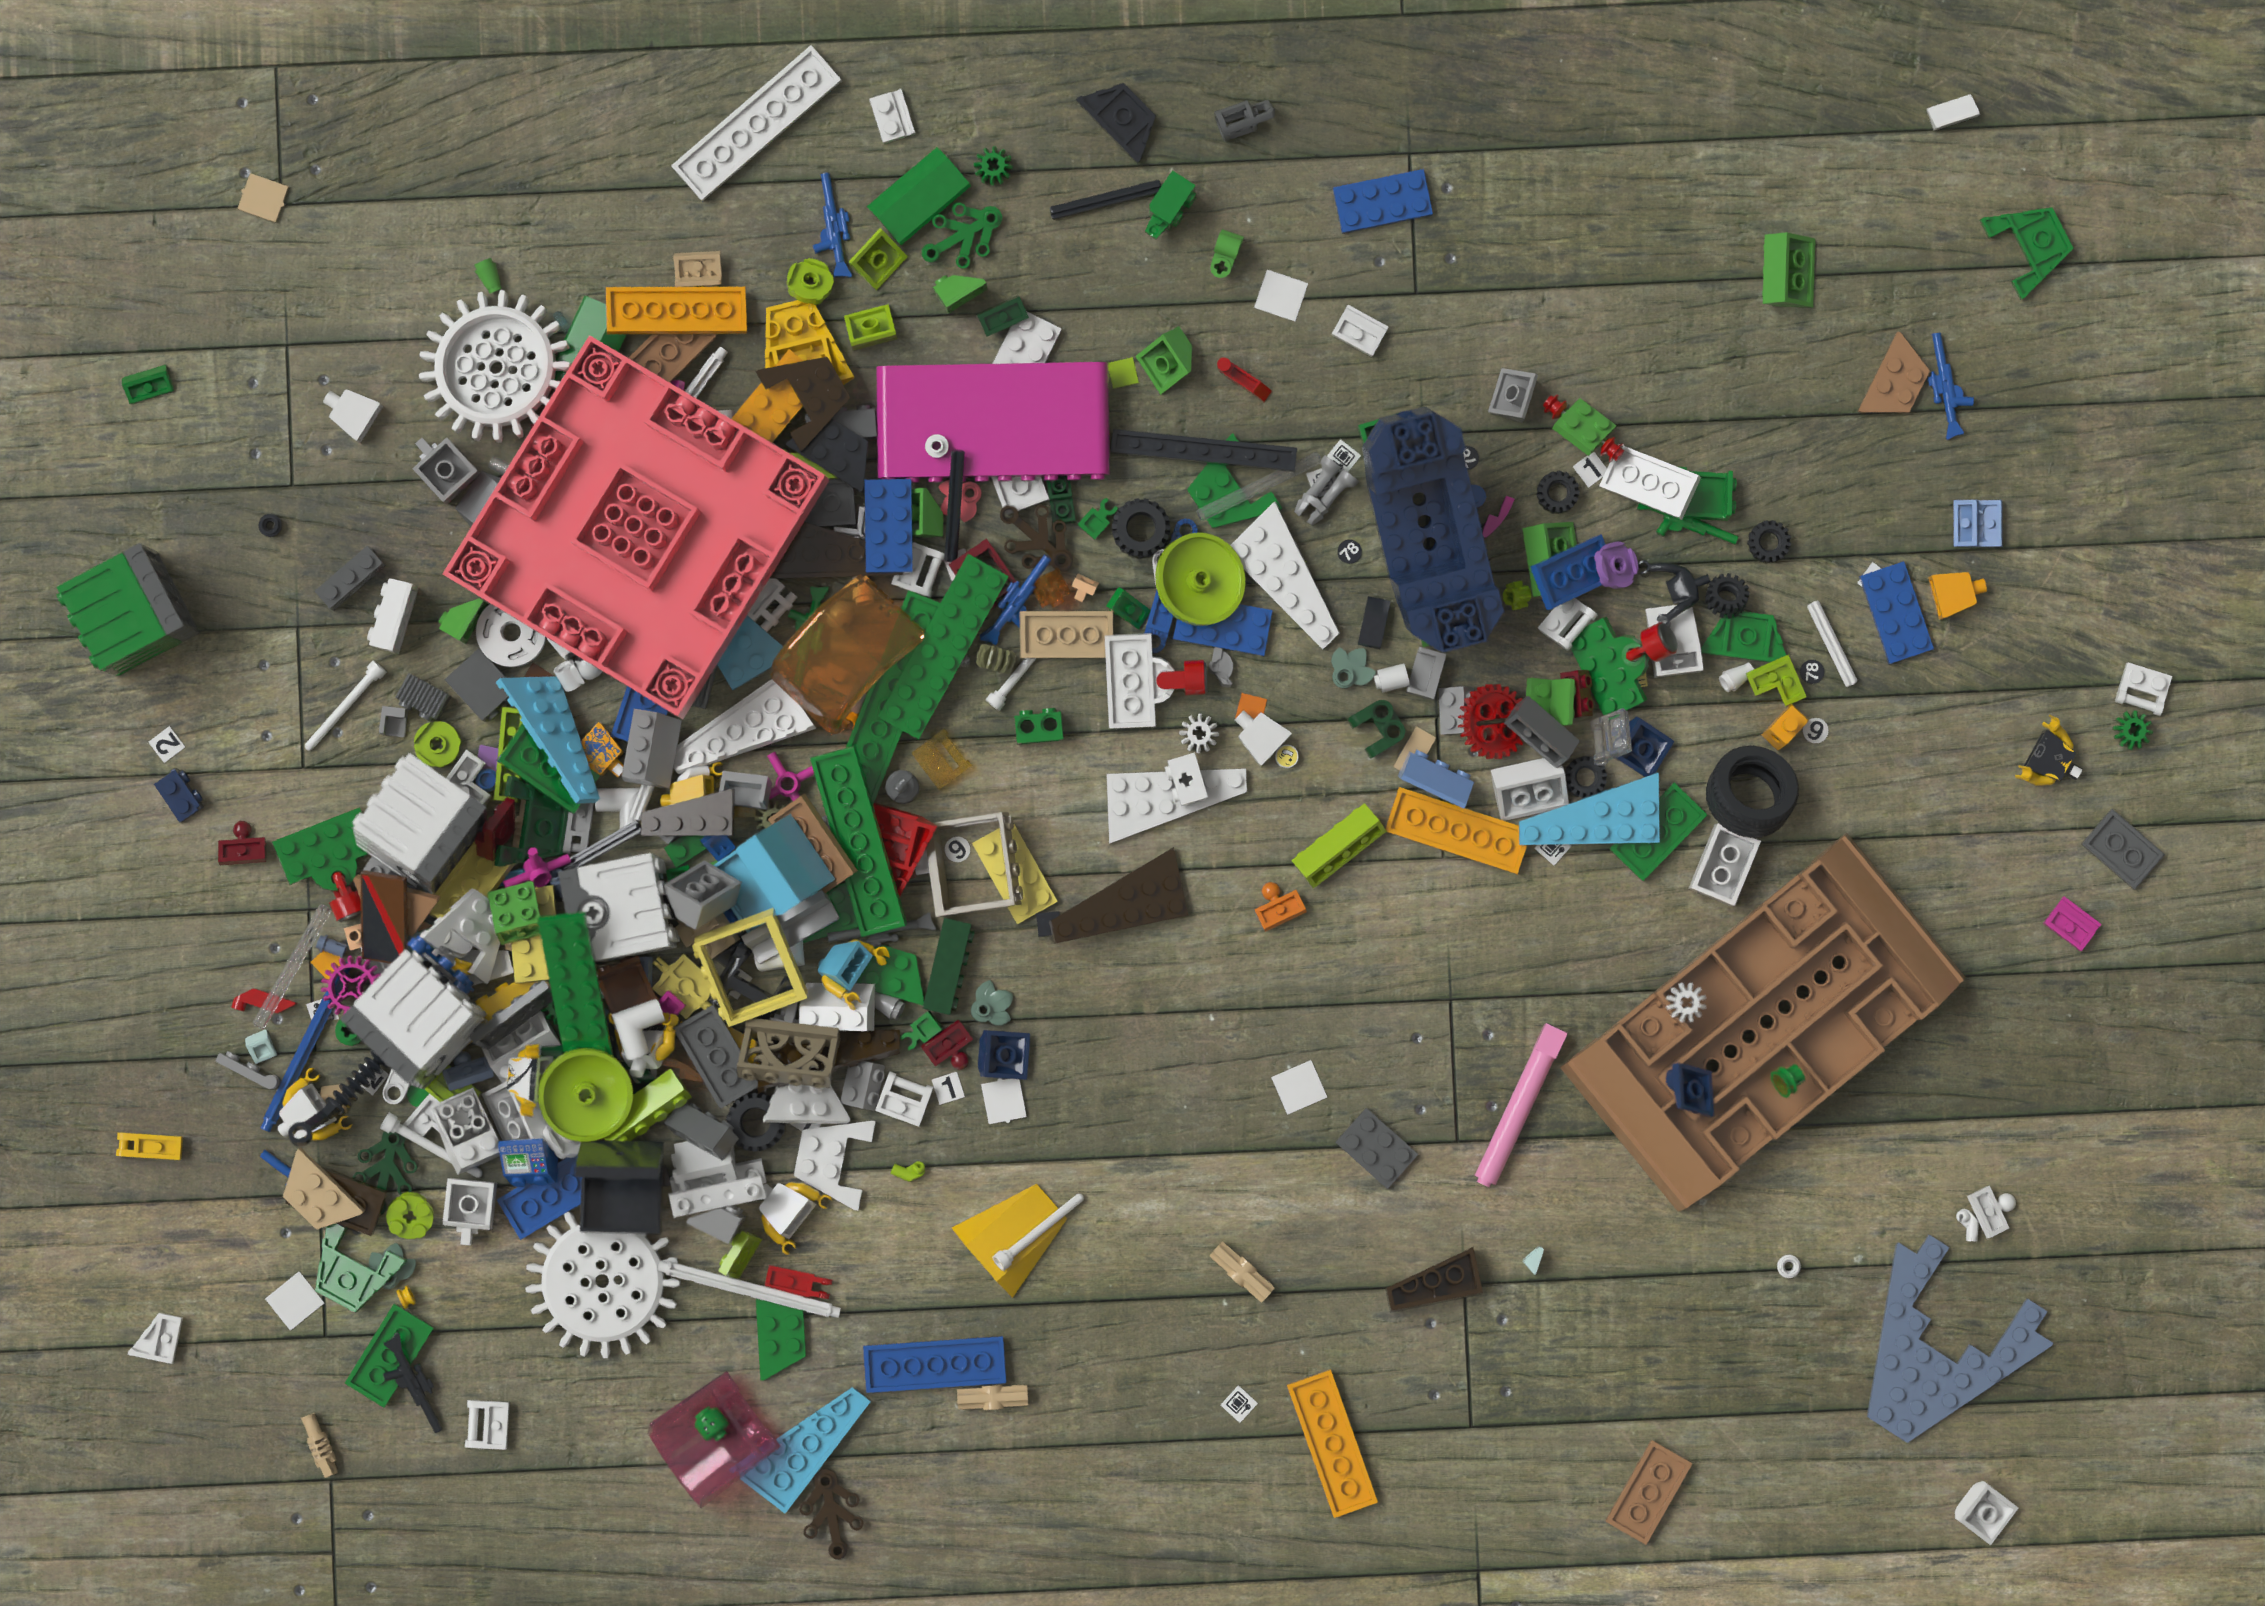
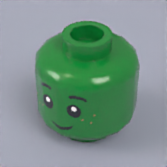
M708 1406L695 1416L694 1426L704 1440L710 1441L714 1439L717 1442L727 1434L725 1429L729 1426V1421L717 1407L711 1408Z

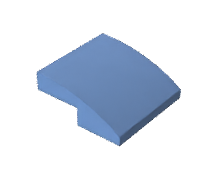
M1954 500V547H2003V501Z

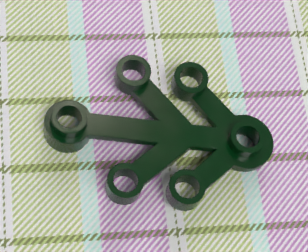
M384 1131L382 1141L369 1149L359 1151L358 1160L361 1163H368L374 1155L386 1149L384 1159L363 1172H356L352 1178L356 1179V1176L361 1174L364 1178L363 1182L366 1183L369 1178L380 1172L377 1187L386 1191L391 1175L398 1186L397 1190L400 1195L403 1194L401 1191L403 1185L409 1187V1192H412L413 1188L410 1183L406 1182L393 1161L395 1151L403 1161V1170L406 1173H415L418 1169V1164L415 1160L411 1159L405 1149L404 1136L397 1132L387 1133ZM391 1134L397 1136L395 1143H391L389 1140ZM363 1152L369 1154V1159L366 1161L361 1158ZM409 1162H412L415 1166L413 1171H409L406 1168ZM386 1201L384 1202L380 1216L385 1214V1212L387 1211L388 1205Z

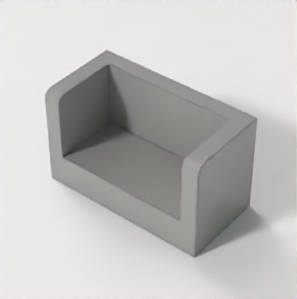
M1419 647L1409 680L1410 686L1407 687L1406 693L1433 700L1446 654Z
M723 771L719 792L735 789V806L767 810L772 782L768 776Z

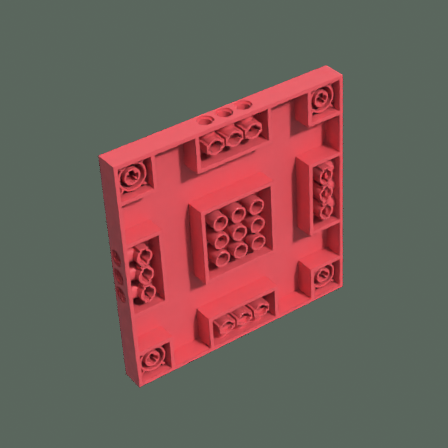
M589 335L444 570L443 575L683 720L825 489L829 478Z

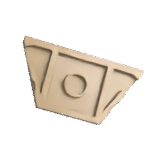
M302 1148L296 1151L283 1197L315 1229L361 1215L365 1211Z

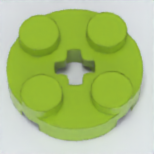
M811 258L804 259V262L793 264L787 275L789 295L804 303L821 304L829 296L833 287L834 278L829 271V267L822 261ZM810 277L814 278L813 282L815 284L809 285L804 281V279L808 280Z
M434 721L426 723L419 728L414 737L416 756L428 766L438 768L447 766L454 762L460 753L462 742L459 734L453 726L446 722ZM441 738L443 740L441 743L443 748L441 750L438 748L433 750L434 744L432 740H439Z
M406 1192L400 1194L395 1200L393 1199L386 1213V1221L390 1232L404 1239L424 1237L431 1228L434 1217L433 1208L426 1201L427 1199L423 1195L414 1192ZM413 1211V1215L417 1217L409 1221L403 1214Z

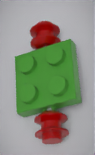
M1558 394L1554 397L1552 395L1548 397L1543 404L1545 408L1544 413L1550 411L1553 414V420L1560 418L1554 424L1553 430L1588 456L1600 446V456L1607 454L1609 462L1613 460L1617 462L1625 451L1622 449L1624 444H1615V437L1606 439L1615 430L1617 425L1581 398L1567 409V401L1565 400L1562 403L1558 401Z

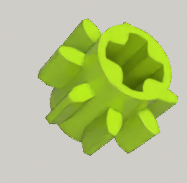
M1522 580L1506 584L1507 589L1503 592L1505 604L1512 605V610L1528 607L1527 602L1530 601L1532 595L1529 586L1523 585Z

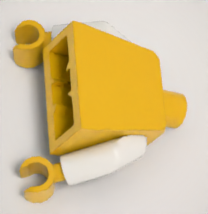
M715 762L712 767L706 765L687 769L678 777L677 782L671 783L670 794H663L661 796V806L664 807L713 794V776H722V772L716 773L714 768L723 764Z

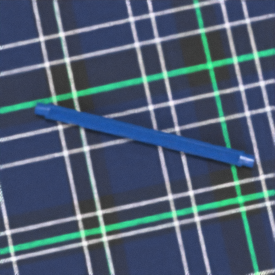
M351 968L344 970V972L350 975L349 971ZM339 976L335 982L336 996L343 989V983ZM322 998L263 1117L264 1121L260 1127L261 1129L270 1132L273 1125H276L280 1117L279 1112L283 1108L282 1102L286 1090L298 1080L333 1008H328V1005L332 1002L331 999L324 1001Z

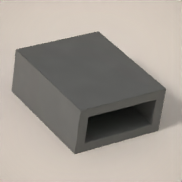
M479 648L444 679L484 722L495 719L500 714L499 709L504 704L510 705L507 701L509 697L503 688L500 689L496 684L499 678L507 677Z

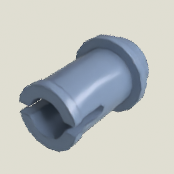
M557 868L550 871L552 878L549 883L554 886L556 895L563 897L558 872L563 870Z
M321 935L316 948L321 953L325 951L343 958L347 944L330 939L328 935Z

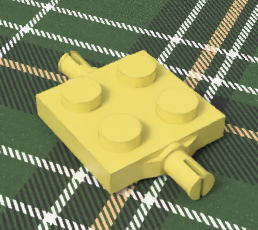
M682 954L671 965L665 963L660 957L652 963L663 972L660 980L652 989L661 997L668 990L674 993L686 1005L680 1012L685 1019H688L699 1008L705 1010L712 1006L707 1001L710 996L709 987H711L709 979H704L701 969L685 954Z

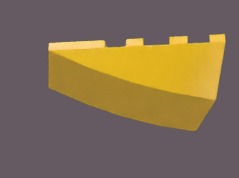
M796 300L766 308L765 368L774 367L790 349L803 361L828 357L843 385L854 379V375L815 304Z
M1038 1184L953 1226L952 1229L990 1275L1013 1298L1067 1218L1066 1216L1061 1218L1014 1256L1011 1262L1012 1265L1005 1271H1002L995 1264L992 1256L1000 1250L1003 1251L1004 1249L1008 1250L1059 1209Z

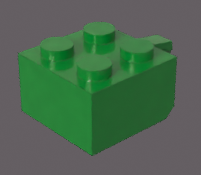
M1172 170L1149 204L1150 221L1145 233L1157 240L1166 229L1170 231L1173 226L1177 228L1184 217L1183 210L1185 207L1189 209L1196 199V185Z

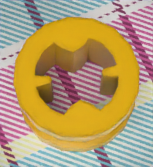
M455 958L456 964L451 969L456 971L459 969L463 973L471 975L468 971L473 963Z
M408 1285L405 1286L404 1290H397L399 1300L405 1309L408 1308L409 1304H416L415 1297Z

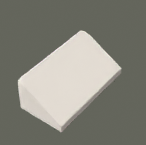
M1971 94L1927 108L1934 131L1978 117L1980 114Z

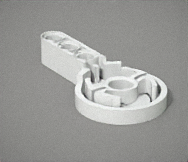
M489 604L483 610L476 626L477 642L484 655L496 664L505 667H519L530 663L541 653L547 637L537 631L534 632L532 628L492 604ZM509 624H517L520 627V637L515 641H508L503 635L504 628Z

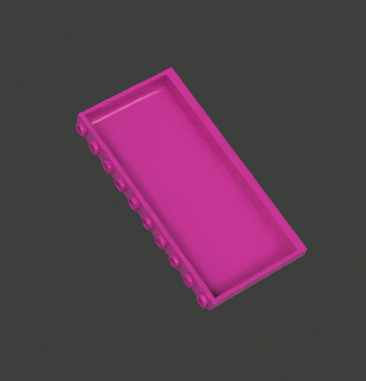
M1107 362L876 367L878 479H911V483H919V479L929 478V482H942V478H950L951 452L954 449L965 452L963 482H966V478H975L976 482H987L989 477H998V481H1012V477H1021V481H1035V477L1044 476V480L1047 481L1058 480V476H1067V480H1081V476H1091V480H1103L1105 475H1110L1109 364ZM935 434L945 437L949 444L947 453L940 458L930 456L925 449L927 439ZM934 442L932 447L934 450H939L941 444L940 442Z

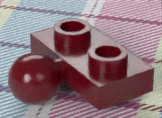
M238 821L233 826V833L238 839L218 841L219 865L266 862L265 837L247 838L252 831L250 824L246 821Z
M958 1019L924 1043L921 1048L934 1066H937L951 1056V1065L957 1070H963L969 1064V1057L966 1053L958 1050L972 1041L973 1038Z

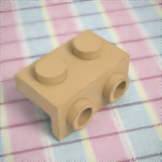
M720 251L674 253L675 287L702 285L704 287H717L722 283Z

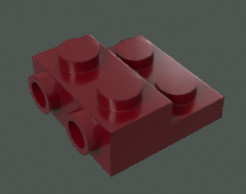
M506 797L502 804H498L494 815L486 820L482 832L480 831L477 834L474 843L478 856L494 861L497 845L505 846L515 832L514 799Z

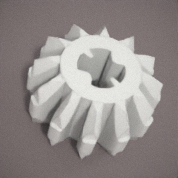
M1198 714L1197 722H1195L1192 715L1189 716L1191 725L1186 722L1182 723V726L1187 728L1188 731L1181 730L1179 732L1182 736H1188L1181 740L1182 744L1191 742L1187 750L1191 751L1193 746L1196 745V753L1198 754L1201 751L1200 746L1202 745L1206 752L1210 750L1207 742L1211 745H1216V741L1211 739L1210 736H1219L1218 732H1211L1212 729L1217 727V724L1213 723L1208 726L1207 724L1211 720L1209 716L1205 722H1201L1202 714ZM1198 727L1202 728V732H1206V736H1202V740H1197L1196 735L1192 734L1193 730L1196 731Z
M1679 983L1680 992L1675 988H1671V992L1675 997H1666V1000L1673 1001V1004L1666 1006L1667 1010L1675 1008V1011L1671 1014L1672 1018H1675L1680 1013L1679 1021L1684 1022L1687 1014L1689 1022H1693L1692 1013L1699 1018L1702 1016L1697 1009H1706V1005L1699 1004V1001L1705 1000L1706 996H1697L1701 992L1700 987L1696 988L1693 992V983L1687 985V990H1685L1683 983ZM1682 997H1690V999L1692 1000V1002H1689L1692 1003L1690 1008H1682Z

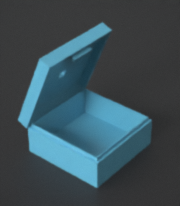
M791 814L754 835L737 847L731 854L713 865L742 882L736 905L731 908L738 920L774 908L777 916L779 914L782 915L835 880ZM762 924L746 929L747 933L761 926Z

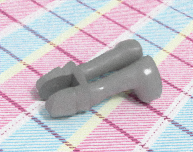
M1326 455L1323 456L1320 462L1322 466L1321 474L1306 493H1303L1302 499L1298 500L1294 511L1300 516L1308 508L1309 504L1317 508L1312 512L1307 521L1312 526L1323 519V515L1328 512L1330 505L1345 488H1354L1359 483L1355 477L1343 469L1330 489L1319 500L1317 498L1318 495L1341 469L1338 464Z

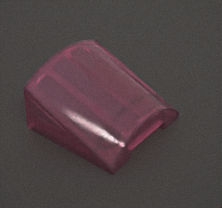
M727 1371L649 1424L647 1433L669 1469L700 1508L707 1505L781 1447L769 1429L764 1427L743 1398L739 1387ZM708 1406L711 1408L717 1407L729 1421V1426L725 1429L727 1434L717 1442L714 1439L710 1441L704 1440L694 1426L695 1416Z

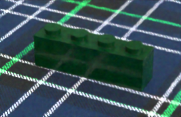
M944 918L923 1009L951 1015V1011H956L959 998L955 997L957 988H962L964 975L960 973L962 965L967 966L970 952H966L968 943L973 942L975 930L971 929L972 924Z

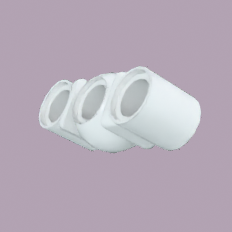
M578 656L575 658V661L571 658L569 661L562 662L554 669L556 677L567 692L584 684V679L591 680L602 673L600 669Z

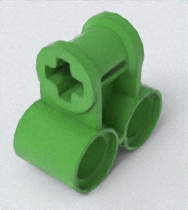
M1221 230L1214 248L1215 253L1210 267L1214 276L1223 278L1229 275L1238 256L1244 236ZM1220 261H1224V266L1228 268H1224L1223 271L1218 270L1219 266L1216 264H1219Z

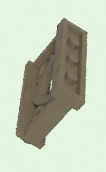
M755 1018L746 1020L743 1042L737 1063L738 1077L748 1081L755 1079L764 1080L768 1083H788L792 1086L806 1085L817 1089L830 1088L836 1055L840 1045L839 1028ZM752 1038L758 1039L760 1047L750 1049ZM771 1040L780 1041V1042H779L778 1044L774 1045V1042H772ZM788 1042L795 1043L797 1050L804 1056L785 1066L772 1052L782 1049ZM809 1044V1046H806L807 1049L803 1048L801 1045ZM825 1046L830 1047L828 1059L820 1054ZM762 1053L754 1059V1062L761 1061L762 1064L748 1063V1058L753 1054ZM815 1059L824 1063L825 1069L822 1072L810 1070L812 1067L818 1069V1064L814 1061Z

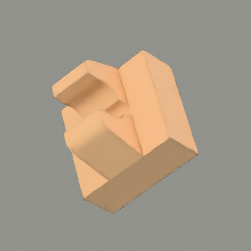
M1078 573L1072 584V587L1078 589L1074 599L1083 602L1087 593L1093 596L1099 583Z

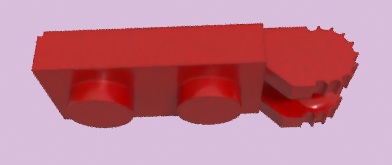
M769 1265L765 1286L800 1296L829 1299L830 1294L824 1291H814L812 1286L813 1282L832 1285L833 1280L815 1276L812 1273Z

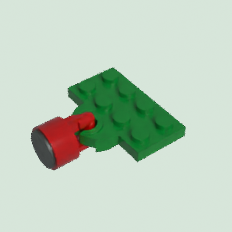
M1606 616L1586 626L1572 642L1571 650L1581 670H1589V675L1592 679L1591 691L1606 720L1648 700L1638 678L1645 674L1650 666L1648 665L1649 657L1653 661L1659 662L1677 652L1678 644L1676 637L1667 624L1659 622L1643 630L1640 635V641L1633 635L1617 637Z
M360 807L272 841L289 885L312 877L317 886L323 890L333 891L336 899L329 902L336 921L340 923L361 915V899L358 891L352 892L350 887L356 875V859L368 855V853L356 845L353 830L354 825L352 823L361 812Z

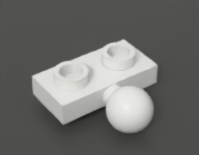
M1986 1186L1967 1196L1986 1238H1991L2009 1229L2002 1211L2010 1212L2015 1208L2016 1200L2013 1195L2005 1193L1996 1200L1991 1187Z

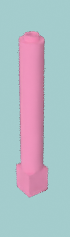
M1547 1023L1544 1024L1533 1047L1531 1056L1475 1173V1176L1479 1177L1478 1183L1489 1188L1491 1184H1497L1553 1061L1556 1059L1568 1033Z

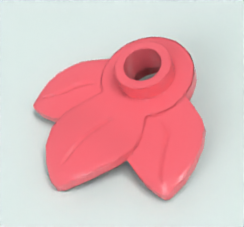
M949 480L944 481L938 486L939 490L947 496L941 506V511L944 515H947ZM971 481L965 482L962 485L960 518L963 522H967L975 516L977 512L976 503L981 498L979 485ZM968 489L974 491V496L971 498L965 495Z

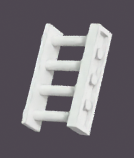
M762 1158L736 1163L737 1180L728 1182L726 1174L723 1172L686 1180L687 1190L682 1191L680 1184H675L674 1177H670L673 1193L669 1194L673 1216L678 1217L766 1198L763 1183H766V1176Z

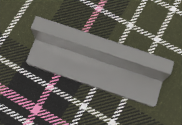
M822 890L784 914L777 916L790 947L839 919V915L829 896ZM766 923L741 937L745 945L751 948L759 964H763L779 954Z

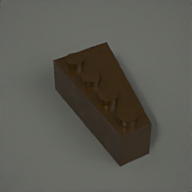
M1471 1247L1462 1253L1387 1287L1385 1291L1390 1313L1482 1295L1483 1291L1474 1248Z

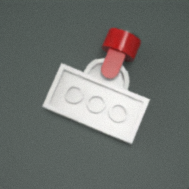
M1151 633L1105 635L1109 728L1156 726L1155 703L1164 702L1171 697L1175 689L1185 688V695H1205V692H1208L1207 666L1204 660L1184 661V671H1175L1172 665L1165 659L1152 656Z

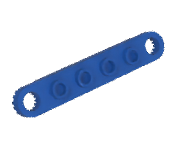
M1190 519L1178 521L1170 543L1182 537L1179 528L1183 524L1190 525L1193 529L1192 533H1197V526L1194 521ZM1157 590L1144 632L1156 635L1161 640L1160 646L1152 648L1153 654L1159 653L1165 647L1173 615L1163 605Z

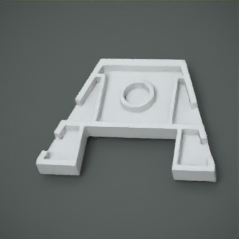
M471 889L450 907L451 910L444 917H439L434 922L435 925L428 931H423L419 937L439 949L450 930H453L480 950V954L468 972L482 983L488 984L500 942L495 934L489 899L479 891Z
M876 1121L802 1130L794 1176L853 1210L859 1211L862 1190L840 1186L839 1180L847 1139L853 1138L872 1142Z

